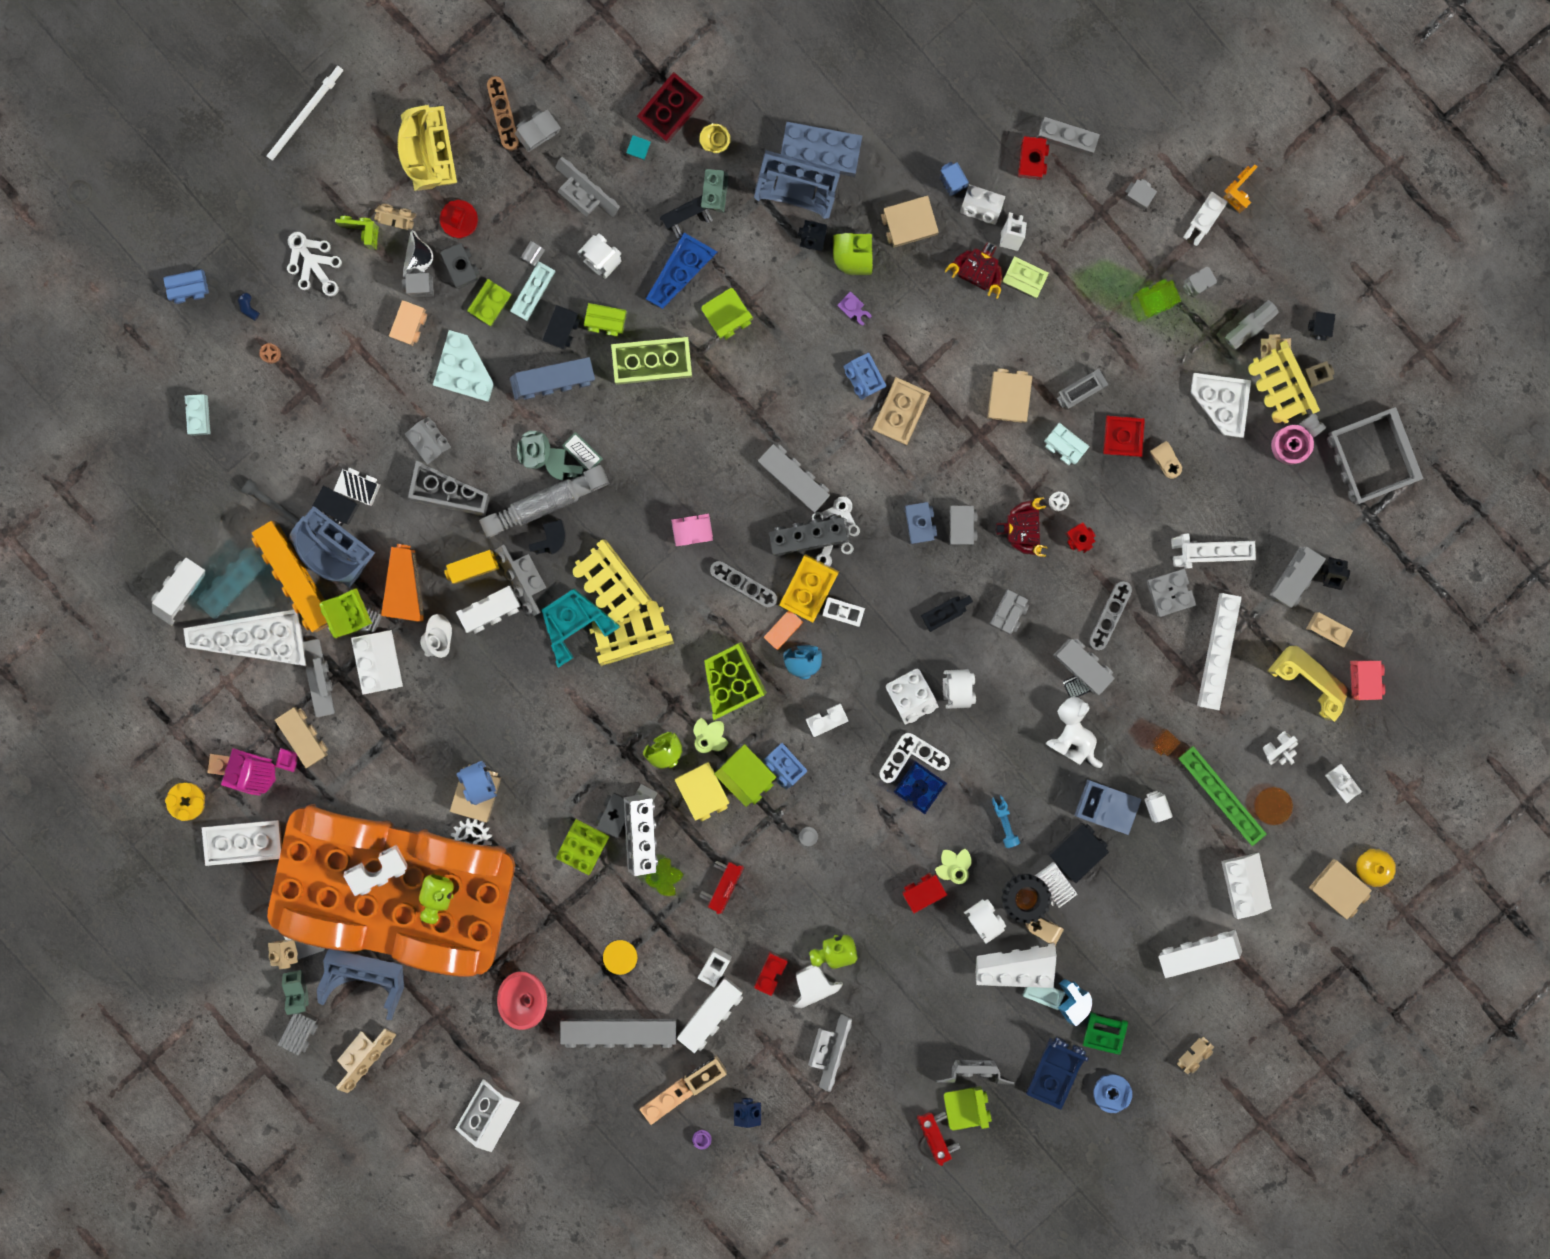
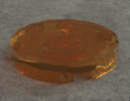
M1265 788L1255 798V814L1266 824H1282L1288 820L1292 813V799L1281 788Z

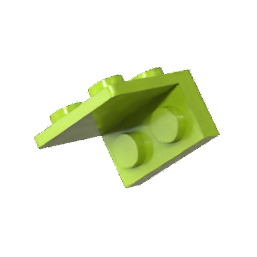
M340 216V219H335V223L339 227L364 229L361 233V241L364 242L368 249L377 250L379 227L370 218H360L358 221L350 216Z
M575 819L556 859L590 875L610 836Z

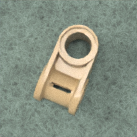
M1167 441L1150 450L1153 459L1160 466L1166 477L1174 479L1181 474L1182 466ZM1169 465L1177 467L1176 474L1168 472L1170 469Z
M1043 918L1038 919V928L1034 927L1033 929L1031 925L1033 922L1026 924V928L1032 934L1050 944L1055 943V946L1064 930L1062 927Z

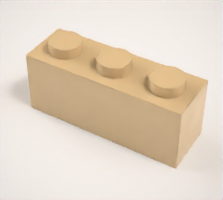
M294 707L275 719L305 768H309L328 755L326 752L328 748L322 740L319 741L316 737L318 733L312 724L308 725L305 720L307 718L305 712L301 708Z

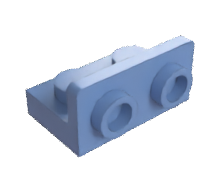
M870 353L860 356L844 366L845 374L850 379L855 393L861 400L887 387Z
M783 743L762 760V763L776 776L777 783L786 790L793 786L807 772V769Z

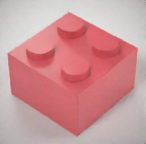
M1350 661L1351 699H1382V695H1385V685L1382 684V676H1384L1385 669L1381 661Z

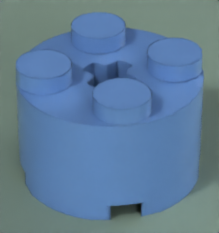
M483 761L460 769V772L457 773L460 783H463L466 788L463 791L466 800L474 805L497 797V794L494 793L496 788L489 771L485 772L483 769L486 767Z

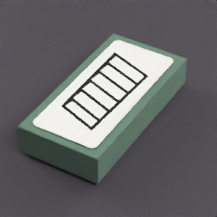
M576 432L562 445L586 470L596 467L603 460Z

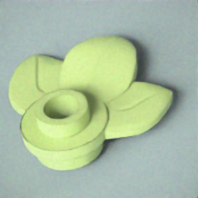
M703 718L696 722L693 732L696 737L694 746L698 752L705 754L711 750L721 751L727 746L728 741L722 737L724 732L723 722L715 721L708 725ZM701 741H707L708 745L706 747L702 746Z
M963 849L957 855L950 850H943L941 855L943 865L935 869L937 875L943 880H952L956 884L965 883L969 877L968 868L971 865L969 852ZM957 871H961L963 873L961 878L956 877L955 874Z

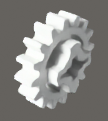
M467 818L466 824L460 821L461 827L455 826L454 829L457 832L451 833V836L455 837V840L471 843V841L465 839L472 834V837L478 838L473 844L484 841L483 845H492V842L488 841L492 834H487L490 828H484L485 822L478 824L476 819L471 822L470 818ZM466 827L465 835L459 837L460 832ZM474 827L480 829L482 833L479 834L478 832H476L474 830Z

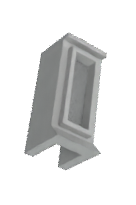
M1097 369L1058 392L1057 395L1059 397L1056 399L1062 408L1065 407L1067 410L1108 386V383L1101 371Z

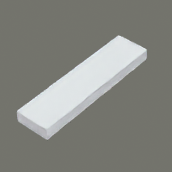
M1255 541L1182 543L1183 563L1256 560Z

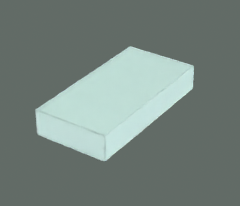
M1025 987L1022 996L1059 1010L1058 1007L1061 1005L1065 992L1054 987Z

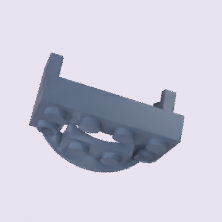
M765 150L754 198L757 201L769 199L802 207L818 213L822 218L826 219L830 217L840 170ZM778 176V179H777V182H776V186H775V189H774L773 187H774V184H775V180H776V177ZM817 186L815 198L812 200L815 187Z
M328 949L323 960L324 974L317 988L318 1003L324 1005L330 993L343 983L355 980L373 982L388 992L389 995L384 1008L388 1010L386 1020H392L404 989L403 965L382 961L377 958H368L359 954Z

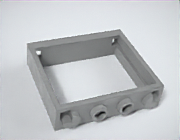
M1396 407L1328 433V444L1331 448H1334L1336 453L1334 455L1337 466H1341L1343 472L1341 473L1344 484L1348 485L1350 490L1348 491L1349 498L1355 504H1360L1423 479ZM1387 417L1410 477L1360 496L1337 436Z

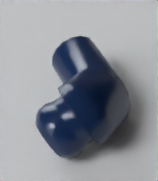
M243 293L238 298L240 311L256 321L260 313L251 308V295Z

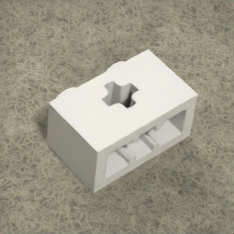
M828 597L822 616L860 627L865 608Z

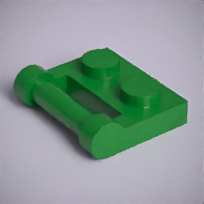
M1090 1012L1082 1045L1120 1055L1128 1021H1118ZM1099 1023L1119 1028V1034L1096 1029L1094 1024Z

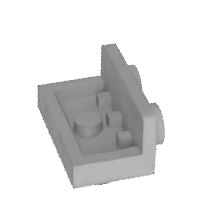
M429 417L419 421L405 433L427 465L451 448L448 440L441 434L436 424Z

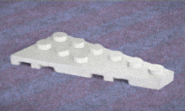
M295 610L183 628L186 647L190 649L307 666L300 617Z

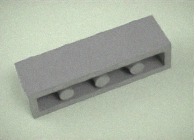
M773 444L758 460V463L815 513L830 497L828 494L830 490L822 483L818 485L814 481L816 477L808 470L804 472L799 468L801 464L794 457L789 459L785 455L787 451L781 445L775 446Z

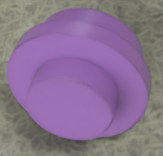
M698 1130L692 1138L694 1146L698 1149L708 1148L712 1140L710 1133L706 1130Z

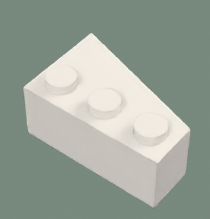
M185 558L183 562L179 561L172 577L168 576L165 579L163 589L160 592L157 591L151 599L153 601V614L171 626L175 622L173 618L177 612L183 610L185 607L183 604L190 595H193L205 576V570L188 558Z
M507 586L456 613L466 633L473 631L476 634L485 629L484 625L488 623L494 625L500 622L501 616L505 614L511 616L519 612L517 608L521 607L512 587Z

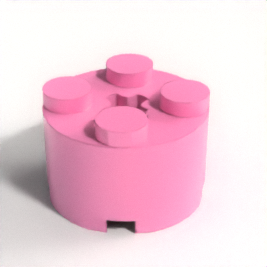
M1290 425L1275 433L1271 448L1278 461L1293 465L1303 462L1310 456L1314 448V441L1311 434L1304 427ZM1293 442L1294 444H1296V447L1292 449V447L1289 446V443Z
M709 514L698 515V519L697 516L686 517L684 522L683 518L671 520L676 546L713 541Z

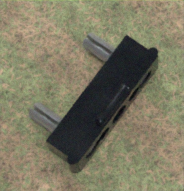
M702 195L661 215L659 218L667 229L672 227L677 238L680 237L675 227L682 237L683 234L678 224L702 212L707 223H710L707 216L711 222L713 221L708 208L701 207Z

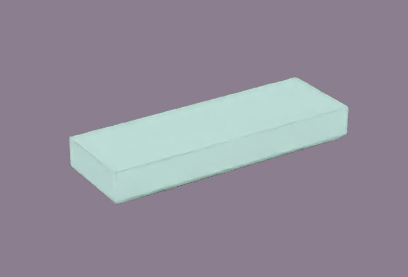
M538 261L510 312L528 321L556 271Z

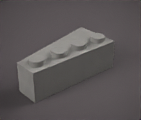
M416 461L408 495L410 502L486 516L489 503L488 494Z

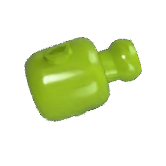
M428 875L425 877L419 895V902L425 907L420 915L421 921L435 924L439 919L438 911L448 909L450 900L453 898L452 893L454 889L453 882L450 879L439 875Z
M834 935V938L823 941V949H812L809 952L812 966L817 967L827 962L828 967L837 969L852 965L857 961L855 943L850 935Z

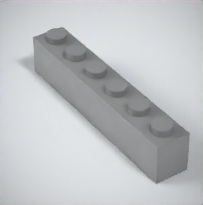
M561 1019L560 1044H565L567 1048H574L576 1044H584L586 1048L596 1047V1044H603L605 1048H613L615 1044H622L624 1048H632L634 1044H642L643 1048H651L653 1044H661L662 1048H671L672 1044H676V1019Z

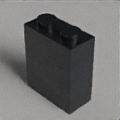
M1080 823L1048 853L1074 883H1077L1109 853L1106 849L1108 845L1102 838L1097 839L1093 835L1095 831L1088 824L1084 826Z

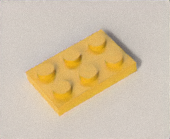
M805 554L779 606L813 623L839 571Z

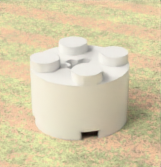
M598 234L597 236L593 235L577 254L579 257L583 255L586 258L583 262L599 276L603 273V278L606 279L622 262L621 252L614 246L612 248L606 244L607 240Z
M968 669L945 670L944 674H947V678H943L944 700H948V705H945L946 709L970 708L972 704L976 703L975 692H972V685L975 684L974 673H970Z
M982 899L964 912L966 917L969 916L971 924L985 944L1004 932L1006 927L1002 918L999 915L995 916L993 914L995 910L988 899L985 901Z

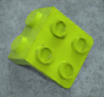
M733 288L726 290L701 308L720 340L723 338L727 340L735 335V330L740 327L743 330L752 324L750 322L753 320L752 315L747 311Z
M357 588L338 597L322 601L319 604L321 613L325 617L329 631L334 638L356 632L372 624Z
M981 1086L950 1091L944 1094L948 1123L951 1130L981 1126L982 1129L989 1128L988 1122H992L990 1110L986 1111L985 1103H988L987 1092H983Z

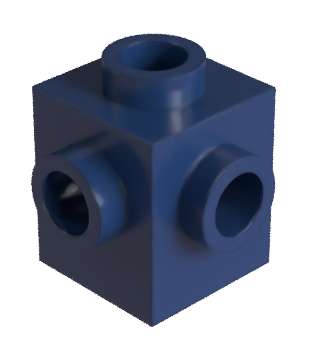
M742 1098L741 1102L734 1103V1126L750 1128L761 1125V1102L753 1101V1098Z

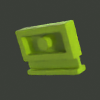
M487 279L467 311L484 323L492 326L512 294Z

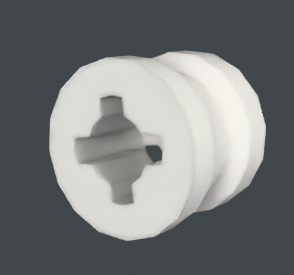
M1063 492L1053 493L1049 498V506L1054 511H1062L1069 505V498Z

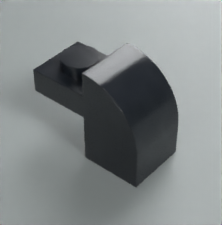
M563 520L544 524L543 527L547 540L528 544L530 552H535L538 555L547 552L546 548H549L551 555L558 553L566 542V530Z

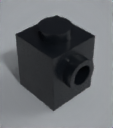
M1313 313L1312 320H1309L1308 331H1311L1310 336L1315 337L1317 341H1327V339L1333 337L1336 314Z

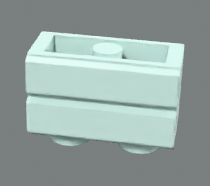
M185 396V404H187V434L191 436L210 434L208 396Z
M1060 423L1056 425L1044 440L1047 444L1045 448L1053 454L1055 452L1059 453L1062 456L1060 459L1068 466L1070 464L1075 465L1089 448L1086 443Z

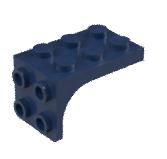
M1056 1037L1055 1039H1049L1026 1091V1095L1062 1110L1081 1065L1084 1061H1088L1089 1057L1082 1047L1075 1044L1071 1047L1066 1043L1067 1041Z

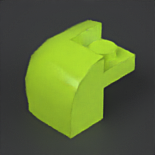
M844 233L833 235V259L839 270L848 275H872V234Z

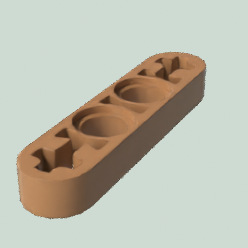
M494 76L487 82L488 93L501 143L506 150L513 151L519 146V139L515 135L516 126L505 84L500 77ZM494 81L501 84L498 87L499 93L502 94L504 92V95H497L493 98L492 95H496L495 89L491 88ZM497 100H505L506 107L501 110L495 107ZM503 118L511 120V125L508 128L500 126V121ZM514 130V132H510L511 138L516 140L513 142V146L505 144L508 138L507 134L502 135V132Z

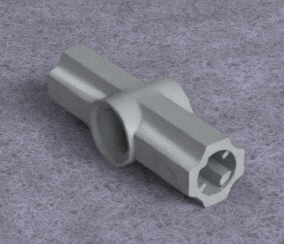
M1270 300L1266 301L1254 313L1251 312L1239 323L1240 325L1228 333L1224 339L1230 347L1236 350L1247 339L1252 338L1261 331L1264 325L1279 313L1277 307Z

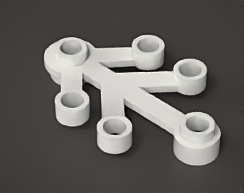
M301 232L292 233L288 238V245L292 249L287 271L292 275H296L300 269L297 263L301 253L304 257L301 279L298 282L299 288L302 290L310 288L309 276L312 268L323 284V292L327 296H335L339 291L338 285L328 279L318 263L339 268L342 265L341 259L337 256L327 257L311 254L306 248H317L326 253L331 249L328 241L308 240ZM296 239H301L300 245H295ZM323 243H327L328 248L326 250H322L321 248ZM334 259L339 260V264L336 266L332 264ZM292 265L296 266L295 272L290 271ZM303 281H307L308 283L307 287L305 288L301 287V283ZM334 286V291L328 292V287Z
M847 497L837 498L834 501L833 507L821 513L815 512L812 516V520H815L817 515H821V519L824 521V519L835 514L841 515V518L847 519L851 536H857L860 533V528L855 524L850 513L852 502ZM845 503L846 507L841 510L839 505ZM852 527L857 528V532L855 534L851 533ZM849 542L841 544V551L844 554H851L853 552L852 544ZM833 545L824 547L822 553L817 555L816 560L820 561L822 557H825L826 562L824 564L831 566L832 558L830 553ZM846 545L850 546V551L848 552L844 550Z

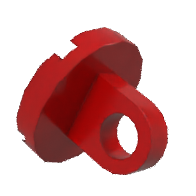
M451 201L444 206L440 213L441 227L452 238L461 239L470 236L477 228L479 220L477 212L467 201Z

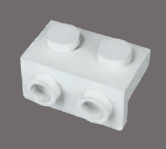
M969 184L960 213L995 225L1005 196Z

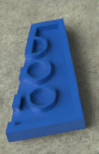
M684 233L646 300L664 309L718 252Z

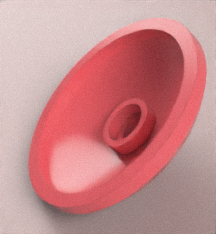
M515 972L506 977L500 985L497 995V1006L504 1022L514 1029L526 1030L536 1026L542 1020L547 1007V995L542 982L535 975L529 972Z

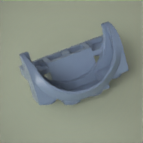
M314 506L305 517L302 516L288 539V542L295 547L300 559L311 571L325 579L342 582L349 588L375 555L374 551Z

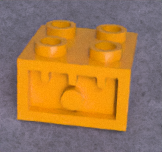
M1253 165L1251 168L1247 166L1237 176L1239 181L1234 180L1224 191L1226 195L1223 199L1239 214L1251 202L1248 200L1249 196L1244 191H1238L1237 189L1257 168L1256 165Z

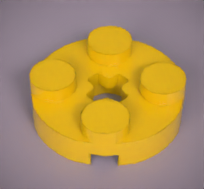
M193 783L176 784L169 790L165 799L167 810L174 818L181 821L195 819L204 810V792ZM182 797L190 798L189 806L181 804Z

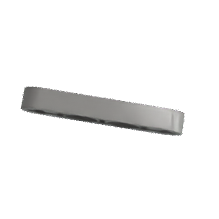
M716 561L711 565L710 572L716 579L765 607H772L776 604L777 596L770 589L721 561ZM722 565V570L725 572L728 569L732 570L728 574L726 581L722 579L725 575L721 573L715 574L714 566ZM738 574L741 577V582L738 585H732L730 582L731 575ZM749 584L757 586L756 594L750 595L747 593L746 588ZM761 588L765 590L763 594L768 596L770 593L773 595V603L765 604V599L761 596L760 600L755 598L759 595Z
M1118 582L1114 586L1089 639V645L1092 649L1102 650L1106 647L1131 595L1132 587L1128 582ZM1123 585H1126L1125 589L1128 590L1127 594H1122L1121 599H1124L1122 603V601H1120L1119 599H1114L1113 597L1114 595H1116L1117 597L1119 596L1120 590H1118V587H1123ZM1112 602H1117L1120 605V609L1116 613L1111 612L1109 609ZM1104 619H1109L1112 623L1109 630H1104L1101 627V622ZM1099 629L1103 633H1108L1107 637L1103 635L1101 638L1103 644L1095 647V642H1093V639H1098L1100 636V633H1097V630Z

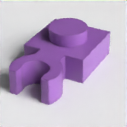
M851 292L837 305L850 319L855 315L858 324L861 326L864 325V322L861 321V316L865 315L869 319L871 318L869 312L861 310L864 304Z

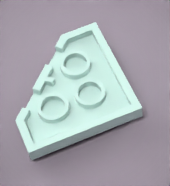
M449 330L433 386L489 402L494 383L468 335Z

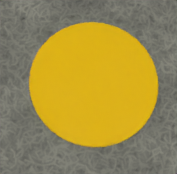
M617 940L605 948L603 962L610 972L619 975L626 974L635 967L637 952L629 942Z

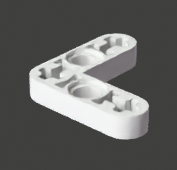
M905 733L900 737L882 766L880 778L886 783L893 782L911 754L937 770L947 769L950 760L946 754L911 733ZM911 736L913 745L907 746L908 754L901 749H897L899 745L903 748L905 745L903 739ZM923 746H927L930 749V754L927 757H922L919 754V750ZM934 751L937 752L936 757L940 759L942 756L945 757V766L941 765L938 767V762L932 759V762L928 761L933 756ZM897 752L902 753L904 756L901 763L893 761V755ZM890 761L899 768L897 771L895 768L892 770V778L888 777L885 779L883 771L890 769L891 766L887 765Z

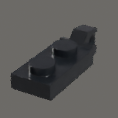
M970 595L963 599H960L959 596L953 597L920 616L929 632H932L961 616L967 611L965 606L971 604L973 600Z

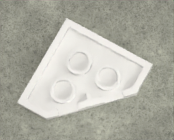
M1193 373L1191 394L1224 436L1244 438L1251 380Z

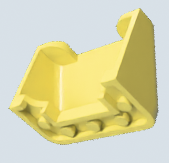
M1298 646L1287 647L1267 670L1272 676L1277 677L1279 675L1284 680H1293L1300 673L1323 692L1317 701L1321 705L1319 715L1325 720L1335 722L1342 713L1348 692L1347 687Z

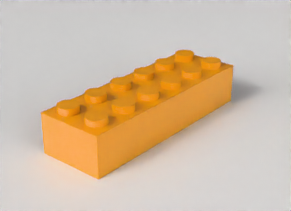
M270 521L253 531L252 535L254 537L251 538L253 543L263 551L262 558L267 565L270 564L274 569L272 574L275 579L282 582L284 586L282 590L286 597H290L294 602L292 607L295 612L302 615L304 619L302 623L306 630L318 632L328 626L319 605L325 599L291 543L288 542V538L279 523Z

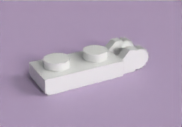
M1211 192L1190 223L1191 226L1185 233L1184 238L1188 239L1194 228L1200 231V234L1195 238L1193 244L1197 246L1204 235L1208 233L1228 202L1214 192Z

